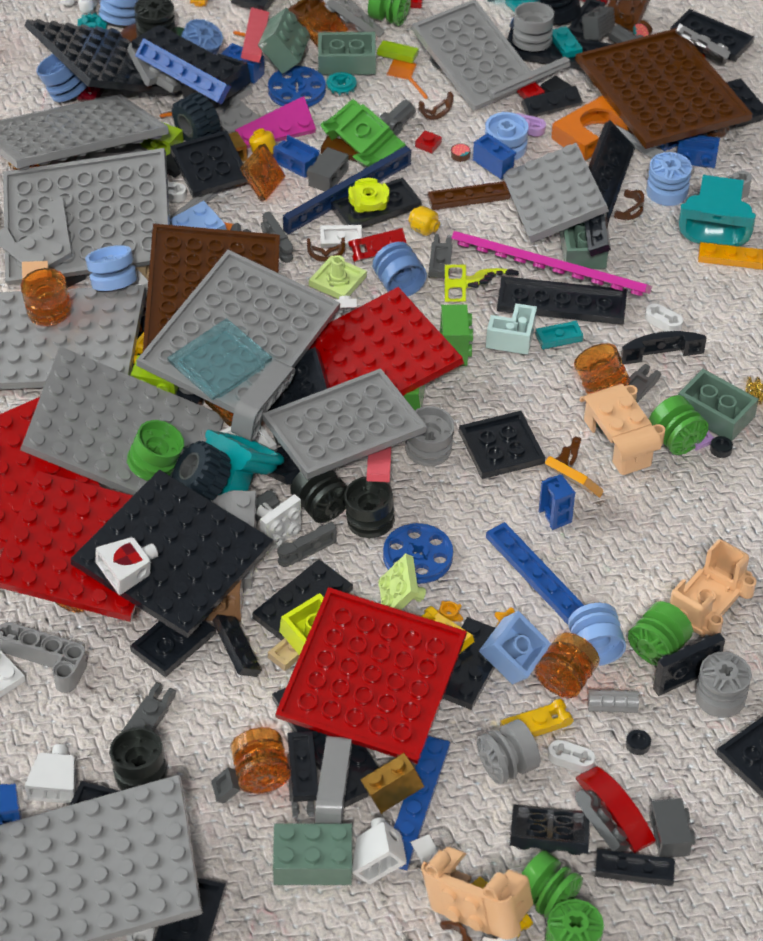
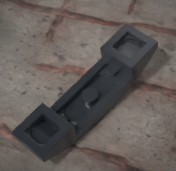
M666 331L648 334L636 338L622 347L620 363L621 365L642 362L644 355L680 350L683 356L704 354L707 338L705 335L686 331Z

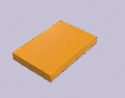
M548 456L545 464L556 473L562 474L566 480L599 498L602 496L603 489L589 477Z

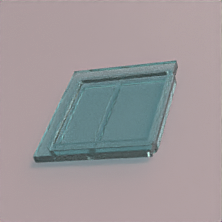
M227 318L167 357L168 362L212 400L221 398L262 370L265 364L272 360V356Z

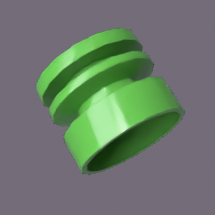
M369 0L368 16L379 21H383L386 18L388 23L392 24L394 22L395 25L401 26L408 15L411 0Z
M680 395L671 396L661 402L649 418L652 426L660 424L665 427L663 443L674 455L686 454L693 450L695 443H701L708 432L709 424L698 411H695L694 407L684 396Z
M146 421L138 429L134 442L127 454V464L130 470L137 477L148 481L158 470L170 476L184 448V438L176 427L165 421Z
M659 601L655 602L646 611L643 618L637 621L629 630L628 639L635 653L646 662L657 666L658 660L664 655L678 652L692 637L693 628L688 617L678 607L671 603Z
M541 851L528 863L521 874L529 878L533 905L536 904L535 911L540 915L544 914V917L548 920L550 911L556 904L564 900L576 898L582 886L583 878L576 872L572 873L571 868L568 866L560 869L561 862L547 851Z
M579 899L564 900L556 904L550 911L545 941H602L604 929L602 915L596 907L587 901Z

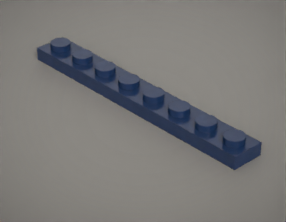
M404 146L387 157L380 159L357 174L350 176L348 179L283 215L284 232L289 235L331 211V202L349 196V188L355 185V181L363 178L378 179V183L408 167L411 165V149L408 146Z

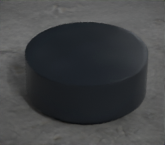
M718 436L712 439L710 451L714 456L726 458L732 454L733 442L729 438Z
M632 730L626 737V748L632 754L643 755L650 749L651 737L643 730Z

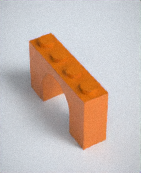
M603 95L552 123V140L562 147L577 143L585 161L592 157L599 139L598 136L586 129V126L604 124L611 120L615 125L630 133L632 132Z

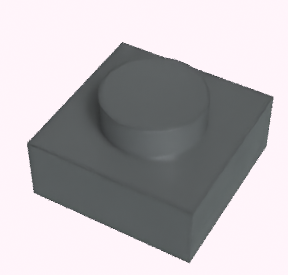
M227 767L211 780L215 799L219 803L224 804L240 791L236 770Z

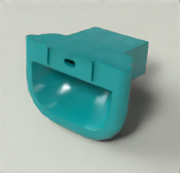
M703 175L700 195H693L687 199L686 203L681 204L678 224L682 235L691 242L698 244L703 242L739 247L748 242L753 234L756 214L752 212V208L748 203L741 201L744 180Z
M207 430L205 433L206 442L226 453L231 460L230 476L220 495L232 490L248 491L254 473L268 475L273 473L278 465L284 463L283 455L254 440L251 442L238 435Z

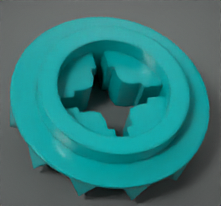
M97 12L82 15L77 22V26L83 24L92 28L96 26L103 29L107 28V21L103 20Z
M337 72L327 78V90H331L332 94L339 93L341 95L345 93L348 95L349 92H354V89L357 87V80L349 73Z

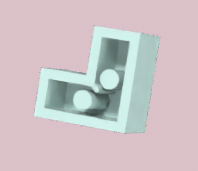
M515 304L512 318L491 315L487 328L486 348L528 355L535 328L537 307Z

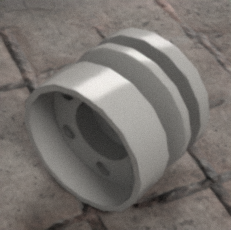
M527 2L518 5L514 11L513 43L515 46L526 51H541L548 48L552 44L553 9L539 2Z
M435 406L418 408L415 412L427 425V431L406 440V453L416 464L422 466L440 465L449 458L452 452L454 420L444 409Z
M716 652L708 655L702 661L695 691L696 702L700 708L709 715L718 718L737 715L745 706L752 677L751 668L748 663L737 654L730 652Z
M519 719L501 726L500 731L494 729L489 731L488 734L485 733L477 738V749L482 764L490 778L498 785L507 782L508 779L516 778L517 773L525 774L540 766V753L536 741L529 728Z

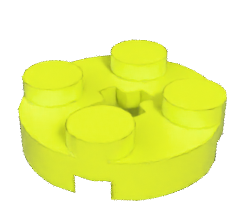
M359 179L355 181V185L352 188L351 186L349 188V202L354 206L355 211L359 213L384 210L389 201V188L384 182L383 185L378 183V179Z

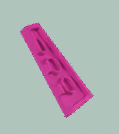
M304 96L235 129V132L237 131L246 143L247 149L251 148L249 138L255 130L261 128L272 132L276 142L287 140V135L295 138L316 132V127Z

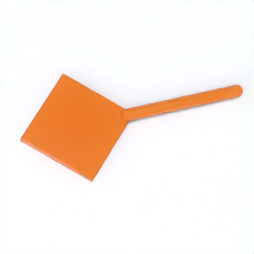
M393 59L387 75L409 80L420 94L427 99L426 93L412 78L417 64Z

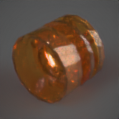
M41 268L28 273L23 278L20 285L28 318L33 323L39 326L57 325L70 315L72 306L65 276L60 271L53 268Z
M601 343L593 345L581 352L575 359L574 367L587 394L618 384L628 386L630 383V377L622 363L620 354L613 344Z
M560 633L550 644L548 651L536 664L535 674L540 683L551 693L564 698H574L581 692L587 683V679L592 676L598 667L600 658L592 644L584 638L573 633Z
M264 727L249 729L233 739L230 744L233 764L235 765L238 785L243 791L252 794L267 793L280 788L290 778V768L285 756L282 736L277 730Z

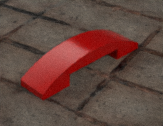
M596 766L576 776L577 782L584 790L594 791L598 795L602 807L610 812L616 825L626 833V840L631 845L630 849L634 854L655 843V837L635 803L606 771Z

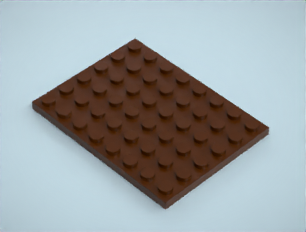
M677 28L576 54L575 61L645 149L752 120V112L693 43L676 34Z
M153 223L143 352L227 250L278 273L280 235Z

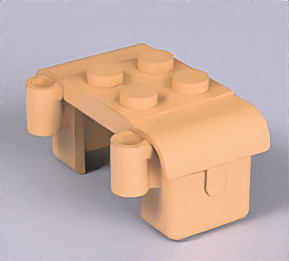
M618 384L581 396L579 400L580 402L586 401L585 423L595 433L597 422L611 443L614 442L612 462L621 475H627L652 465L654 451L661 449L663 445L665 427L660 424L652 426V423L636 402L638 390L635 386Z
M718 539L707 551L705 566L702 570L699 569L686 585V580L682 579L671 592L670 603L678 607L688 617L692 624L693 632L702 637L706 634L713 636L721 633L723 625L722 616L739 596L745 599L752 598L757 581L755 577L747 570L749 555L722 539Z
M445 847L443 851L439 850L429 863L423 862L421 870L429 904L433 911L445 915L453 922L467 925L475 931H481L489 935L492 934L502 939H513L521 933L519 922L533 906L529 878L526 875L510 869L505 874L497 872L482 889L469 884L471 881L470 875L456 870V866L465 857V852L452 847Z

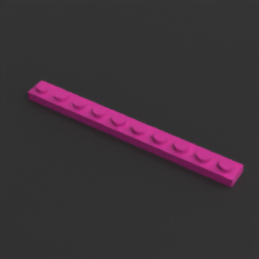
M453 231L451 239L458 240L457 245L468 248L470 244L476 245V250L488 253L489 249L496 251V256L507 258V255L515 256L514 261L525 264L527 260L534 262L533 266L543 269L548 265L553 267V272L564 274L565 271L573 272L571 277L584 280V277L587 276L592 278L591 282L603 285L605 281L612 283L611 288L623 291L624 287L630 288V293L643 296V293H651L652 286Z

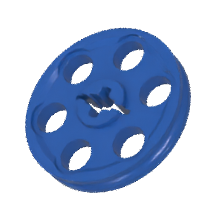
M294 66L283 74L278 70L268 81L269 97L279 106H284L303 96H309L311 98L305 100L307 106L311 107L319 103L326 93V82L323 75L315 69L305 66ZM308 75V76H311V77H309V78H303L302 76ZM296 82H298V92H296Z
M422 523L407 524L395 529L386 538L383 546V560L386 568L389 570L404 554L411 555L414 559L415 572L419 568H424L428 571V573L423 575L416 572L417 584L430 583L444 576L450 569L453 561V546L449 537L434 526ZM414 532L420 534V537L413 539L408 535ZM438 539L442 543L440 545H433L430 541ZM397 543L402 545V548L395 550L390 546ZM443 557L446 561L444 563H437L434 559Z

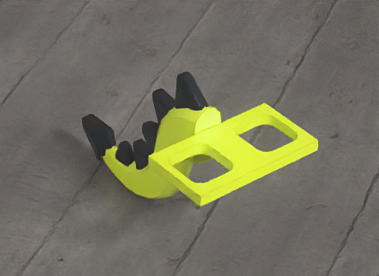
M466 264L445 265V302L466 301V288H478L480 284H488L487 280H491L496 274L519 275V271L489 268L479 270L473 276H466ZM449 268H462V277L450 279L448 277ZM449 288H462V297L450 299L448 297Z

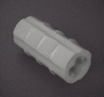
M626 689L588 690V711L600 713H638V691Z

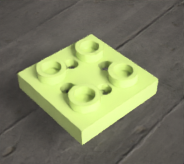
M331 255L309 279V286L339 299L340 296H350L367 277V271L345 262L344 257L340 255Z
M404 554L378 580L381 604L402 610L411 600L421 602L425 598L426 589L417 585L414 559L411 555Z

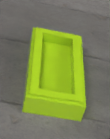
M383 40L377 48L378 56L413 63L419 54V48Z

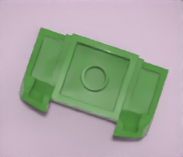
M354 99L349 101L331 118L320 124L331 140L339 136L358 154H355L353 158L362 166L369 167L380 159L406 146L384 121L364 104L360 105Z

